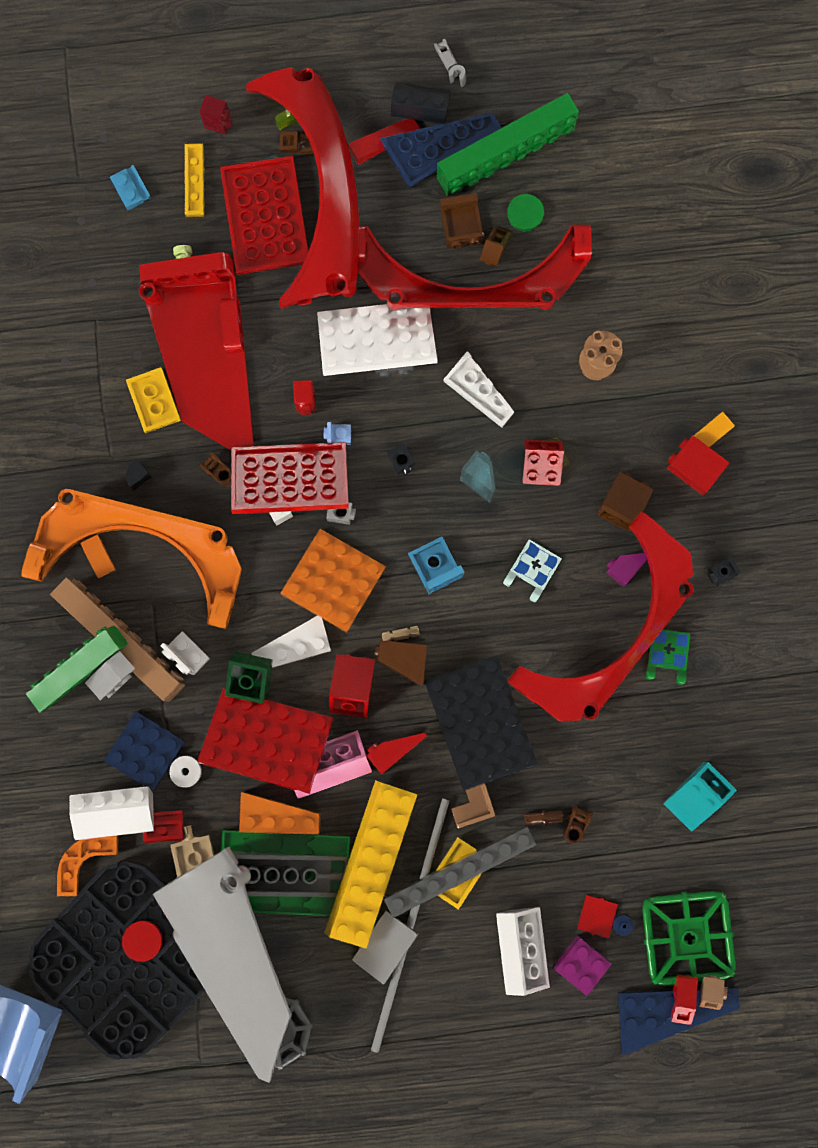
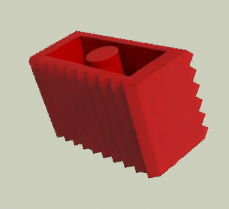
M311 380L294 381V404L296 411L301 415H311L312 412L316 411L313 383Z

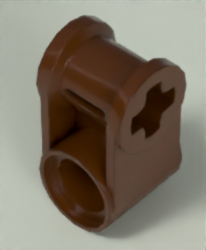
M211 452L210 457L203 464H200L199 467L221 486L230 487L231 470ZM224 473H229V478L222 481L221 476Z
M573 805L563 832L565 841L572 844L581 842L593 812H586L577 808V805ZM571 829H575L578 833V837L573 841L568 836Z

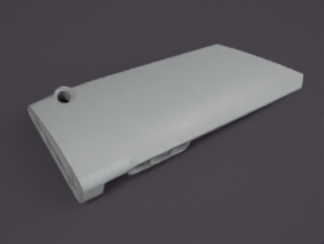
M228 847L177 877L153 893V896L174 929L173 936L255 1074L259 1079L269 1083L291 1012L248 899L245 884L251 878L250 872L245 866L236 865L239 862Z

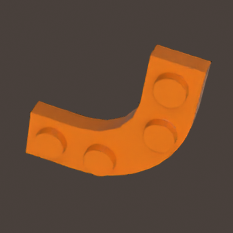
M118 835L81 839L75 842L65 852L60 861L57 873V896H77L79 894V872L84 861L97 855H118Z

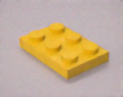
M162 367L126 380L145 433L181 421Z
M457 837L436 871L477 849ZM481 874L437 896L459 910Z

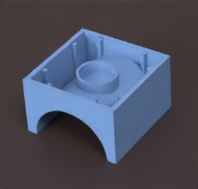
M0 985V1076L5 1078L14 1089L15 1094L12 1101L20 1104L39 1078L63 1010Z

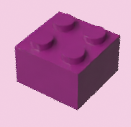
M577 935L553 967L577 989L588 996L612 964Z

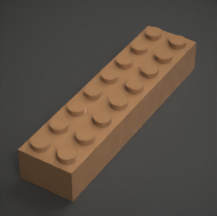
M66 577L50 595L95 637L97 636L96 632L102 627L106 626L109 628L115 625L128 642V645L120 652L135 668L132 672L160 699L170 702L185 686L182 682L184 678L176 671H170L168 669L170 665L164 659L156 658L154 656L156 652L150 646L142 645L140 643L142 639L136 633L126 630L128 626L121 619L114 618V613L107 606L100 605L101 600L93 593L86 592L87 587L75 578L71 580Z

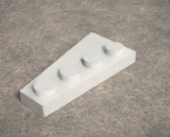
M468 351L444 378V382L500 427H503L514 414L513 409L502 395L498 393L479 365L471 358Z
M319 616L312 618L252 652V655L273 659L272 668L331 652L323 619Z

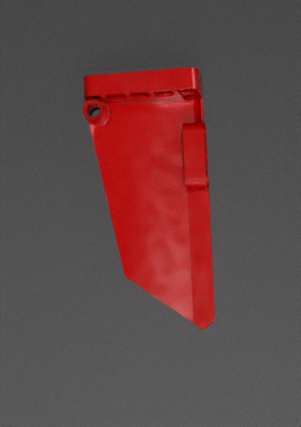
M219 252L140 265L141 286L139 294L145 300L181 421L231 451L232 447H253L240 301L236 292L233 259L228 253ZM153 291L152 295L147 297L148 292Z

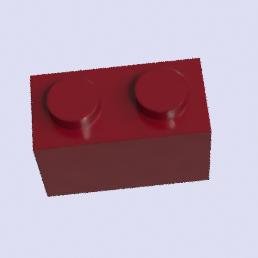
M205 95L199 111L204 128L226 135L227 129L231 128L233 121L227 102Z

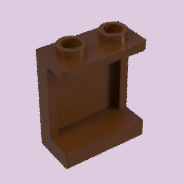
M477 193L440 199V210L447 248L458 249L463 245L469 244L470 246H477L484 242Z

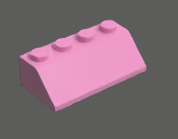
M358 730L326 742L310 794L372 772ZM294 790L298 799L310 795Z

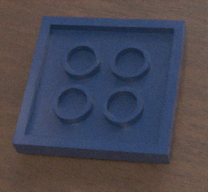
M135 711L104 761L144 787L148 786L154 792L185 741L143 714Z

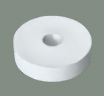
M190 756L177 758L170 767L171 780L179 787L195 785L202 775L200 763ZM184 768L189 770L188 775L183 774Z

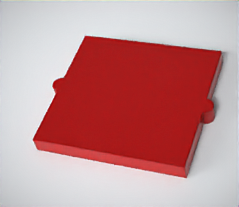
M586 895L577 929L589 932L592 936L596 934L609 938L618 904L606 901L602 897L599 899Z

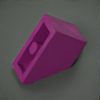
M645 553L620 555L617 559L613 557L607 564L609 569L606 573L624 587L645 563L647 557Z

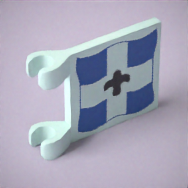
M529 539L503 584L509 587L514 578L518 576L536 587L530 596V600L536 602L562 558Z

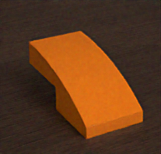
M98 534L81 542V546L98 579L116 570Z

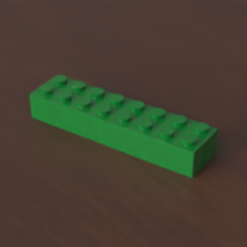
M566 93L438 162L437 180L447 196L456 195L468 185L473 186L479 179L483 177L488 178L496 170L508 167L514 160H521L527 153L531 151L536 152L548 142L553 143L559 136L571 133L575 128L579 110L569 94Z

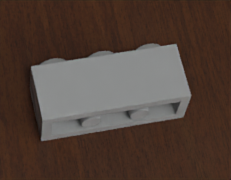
M119 651L107 660L85 684L99 700H102L105 696L110 698L132 677L130 673L135 668Z

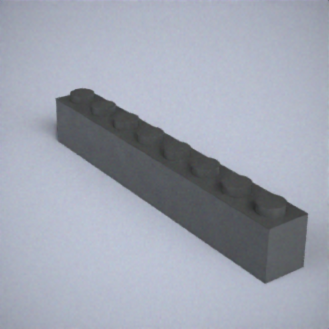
M523 826L384 897V901L394 918L536 846V843L528 827Z

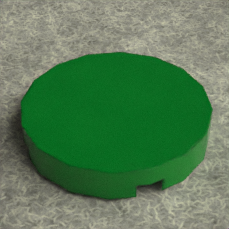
M521 194L513 198L507 210L510 224L524 232L536 229L544 216L543 204L537 197L530 194Z

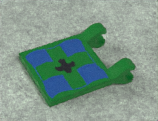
M665 629L660 632L649 647L645 676L647 680L655 678L656 667L678 670L676 684L683 685L686 682L690 633Z

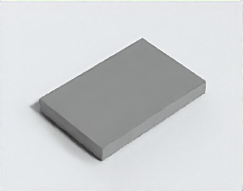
M386 910L372 930L367 948L361 947L352 961L384 985L419 934L397 917L393 918L391 913Z

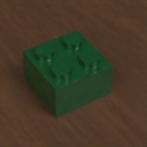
M235 652L229 660L225 696L263 704L269 694L273 659Z

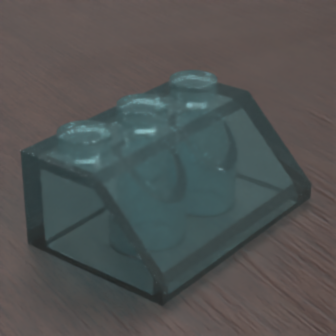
M476 450L462 468L460 480L490 503L495 492L491 458L486 453H479Z

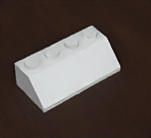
M148 786L70 795V819L75 840L154 831L153 793Z
M540 907L496 913L506 995L525 996L550 988Z

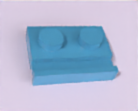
M134 165L127 170L124 169L110 176L127 210L144 203L147 199H151Z

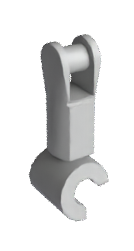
M442 39L441 43H435V50L449 72L450 84L458 76L461 87L465 86L467 80L465 68L458 65L446 40Z

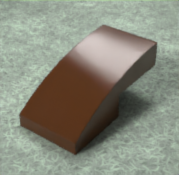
M298 131L280 132L279 150L281 152L314 154L306 134H299Z

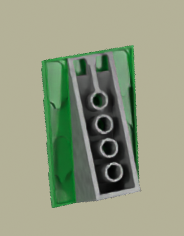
M222 830L221 851L229 847L239 862L236 865L245 866L250 872L251 878L245 884V888L253 912L330 916L349 860V836L253 833Z

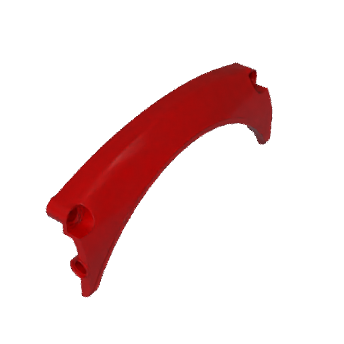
M291 67L264 74L262 77L246 84L247 92L265 95L279 102L296 118L313 149L320 184V204L313 241L298 275L279 300L280 309L295 304L307 305L313 302L312 298L330 295L334 297L341 294L345 297H351L356 292L358 273L359 211L352 160L340 117L322 77L312 69L305 68L297 72Z

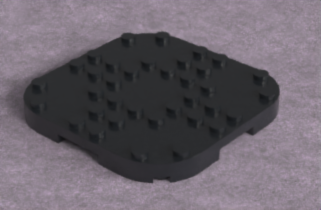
M135 861L117 862L100 870L60 915L36 938L29 953V975L36 989L53 1006L63 1010L84 1032L83 1036L104 1055L118 1060L135 1059L149 1052L205 992L204 987L174 939L172 925L153 896V893L167 885V883L151 868ZM140 920L156 924L163 936V944L159 953L154 958L145 962L130 959L122 946V937L125 930L131 924Z

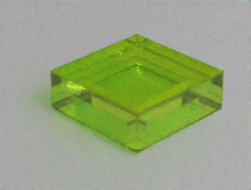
M286 110L275 116L276 126L280 131L294 123L295 118Z

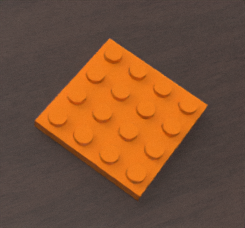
M319 529L281 591V595L341 630L348 632L386 566Z

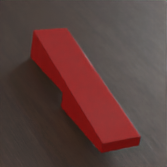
M407 118L349 143V151L359 165L385 151L384 146L379 140L380 138L412 132L420 128L414 119Z

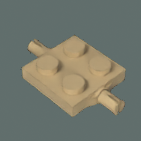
M191 825L183 827L186 839L171 844L177 877L214 856L210 835L193 837Z

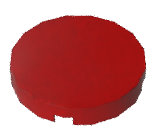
M140 920L131 924L125 930L122 937L124 952L130 959L138 962H145L154 958L159 953L163 944L162 933L156 924L150 921Z

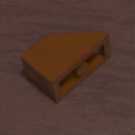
M494 226L486 239L480 260L484 261L487 265L497 266L512 232Z

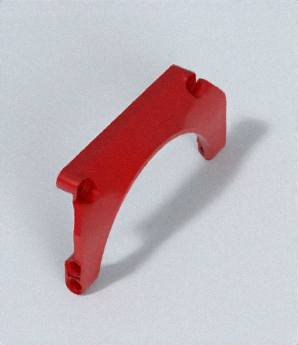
M643 512L637 515L629 528L637 537L647 557L651 574L652 593L645 624L634 643L616 661L587 675L567 678L550 677L519 666L507 681L530 701L538 704L558 721H580L581 718L587 720L595 719L604 704L681 605L694 592L692 583L687 580L693 576L691 553ZM682 584L686 588L683 594L679 591V587ZM590 705L592 711L589 715H585L584 709Z

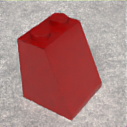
M349 654L336 655L329 694V713L367 718L375 660L369 657H352Z

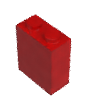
M692 435L689 440L685 438L679 445L681 448L679 453L676 454L674 452L667 462L670 464L667 469L703 496L721 475L729 462Z

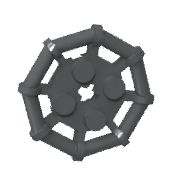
M285 998L288 1007H290V1012L295 1011L302 1025L296 1026L290 1017L274 1066L279 1070H283V1067L302 1055L305 1056L307 1053L306 1048L313 1023H310L299 1004L300 1001L297 999ZM303 1030L300 1043L297 1045L294 1042L296 1031ZM290 1047L295 1050L282 1058L281 1053Z

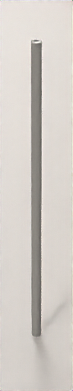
M442 798L419 879L429 875L450 800ZM420 905L410 910L406 925L412 930ZM406 954L393 971L371 1048V1051L376 1053L380 1049Z

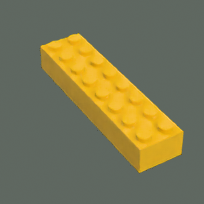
M375 780L324 932L328 937L367 948L417 794Z

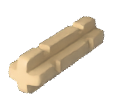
M413 626L410 629L393 630L391 633L389 631L383 632L382 639L383 641H398L408 639L410 636L412 638L418 637L420 635L418 626Z

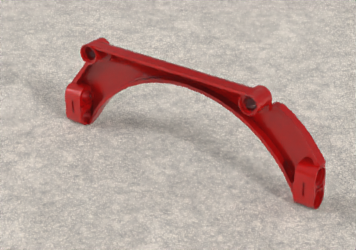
M591 224L571 225L554 251L527 273L500 284L474 288L443 285L412 273L395 261L381 247L368 226H359L358 275L380 300H387V306L394 311L401 308L532 307L549 310L553 307L555 300L560 299L570 288L591 259ZM548 296L551 298V301L546 302L542 297ZM392 297L400 298L398 302H392L390 299Z

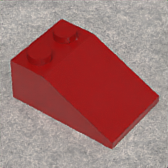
M422 733L383 742L380 745L375 743L367 750L369 754L366 756L382 774L427 737V735Z

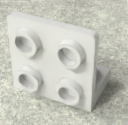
M181 632L169 645L165 643L161 645L164 649L162 653L169 660H175L177 662L175 666L186 675L188 673L195 675L210 660L184 632Z

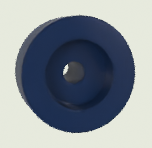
M621 914L614 918L612 926L617 934L625 936L631 933L633 922L628 916Z

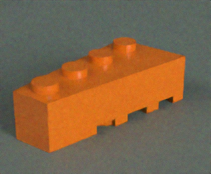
M241 792L239 832L320 833L321 813L248 792Z

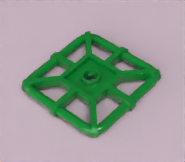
M685 891L675 895L654 896L643 901L642 913L645 939L643 940L647 949L651 982L655 985L675 984L677 976H663L676 960L689 959L690 975L685 976L697 977L698 982H702L703 978L707 976H716L720 980L733 978L736 968L733 945L734 931L731 928L729 903L724 892L687 893ZM715 899L703 916L690 917L688 901ZM682 902L684 918L670 919L654 905ZM721 904L724 931L709 933L708 919ZM650 909L667 922L669 937L653 938ZM687 933L694 936L690 944H688L687 940H684ZM725 938L728 967L712 954L710 939ZM669 943L671 956L659 972H657L654 945ZM710 958L724 971L697 974L695 959Z

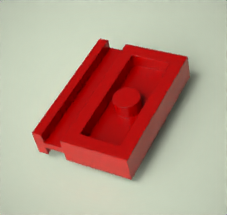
M183 811L153 813L154 831L143 832V842L147 844L184 840Z

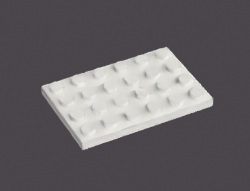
M387 304L317 312L323 376L437 363L430 308H401L394 311L389 309Z

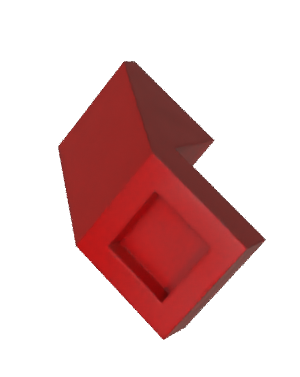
M677 974L673 988L675 1002L671 1013V1022L692 1024L696 1011L697 977Z

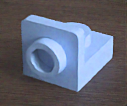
M327 422V427H324V439H327L328 443L346 442V445H351V425Z

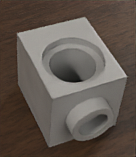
M348 502L349 509H346L347 513L345 516H337L336 512L338 509H329L326 519L328 522L350 525V521L355 518L356 509L353 508L352 503Z

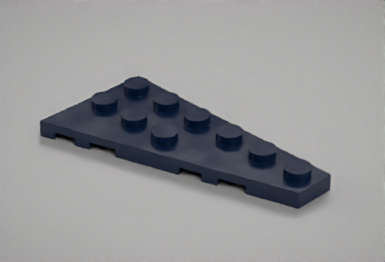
M488 113L465 120H457L447 124L417 129L412 132L400 133L390 137H382L379 140L408 188L437 171L438 162L501 129V126L494 114Z
M726 987L727 998L723 1000L720 1010L699 1007L701 989H697L696 1011L691 1025L671 1022V1013L675 1002L673 990L618 992L621 1054H628L738 1010V988Z

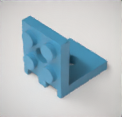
M443 537L408 553L428 595L463 578L464 570L461 565L457 566ZM436 557L439 560V565L431 567L428 564V560Z

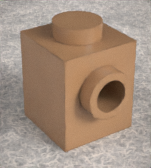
M716 976L704 977L701 982L699 1007L720 1010L723 1000L727 998V988L724 987V980H720Z

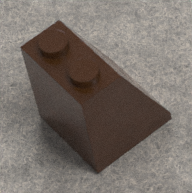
M619 472L596 515L630 533V524L640 512L644 511L653 489L650 488L648 483L644 481L638 482L633 479L631 474Z
M380 640V645H376L375 658H378L379 663L415 684L423 686L427 645Z

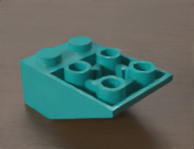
M703 762L663 804L692 832L717 811L737 790L709 762Z

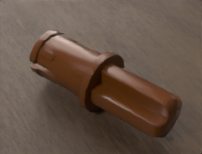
M542 810L541 812L524 813L525 825L543 824L545 826L547 823H562L564 820L562 811L544 812Z

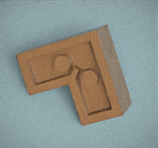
M485 784L466 791L469 803L451 808L457 828L495 816Z

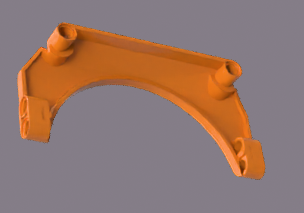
M71 489L62 490L58 495L59 502H56L41 517L35 540L30 543L25 557L22 577L43 581L63 554L79 542L96 534L117 530L145 532L171 543L189 559L196 569L205 590L208 608L207 625L223 629L227 628L242 568L233 547L226 546L228 536L222 528ZM73 495V500L70 503H66V497ZM216 533H222L223 536L220 541L216 542L213 540Z

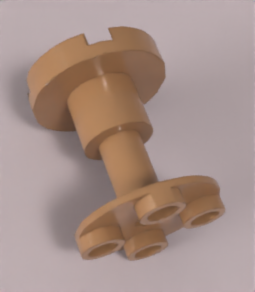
M595 331L589 336L578 362L584 376L596 381L609 377L622 356V341L608 331Z

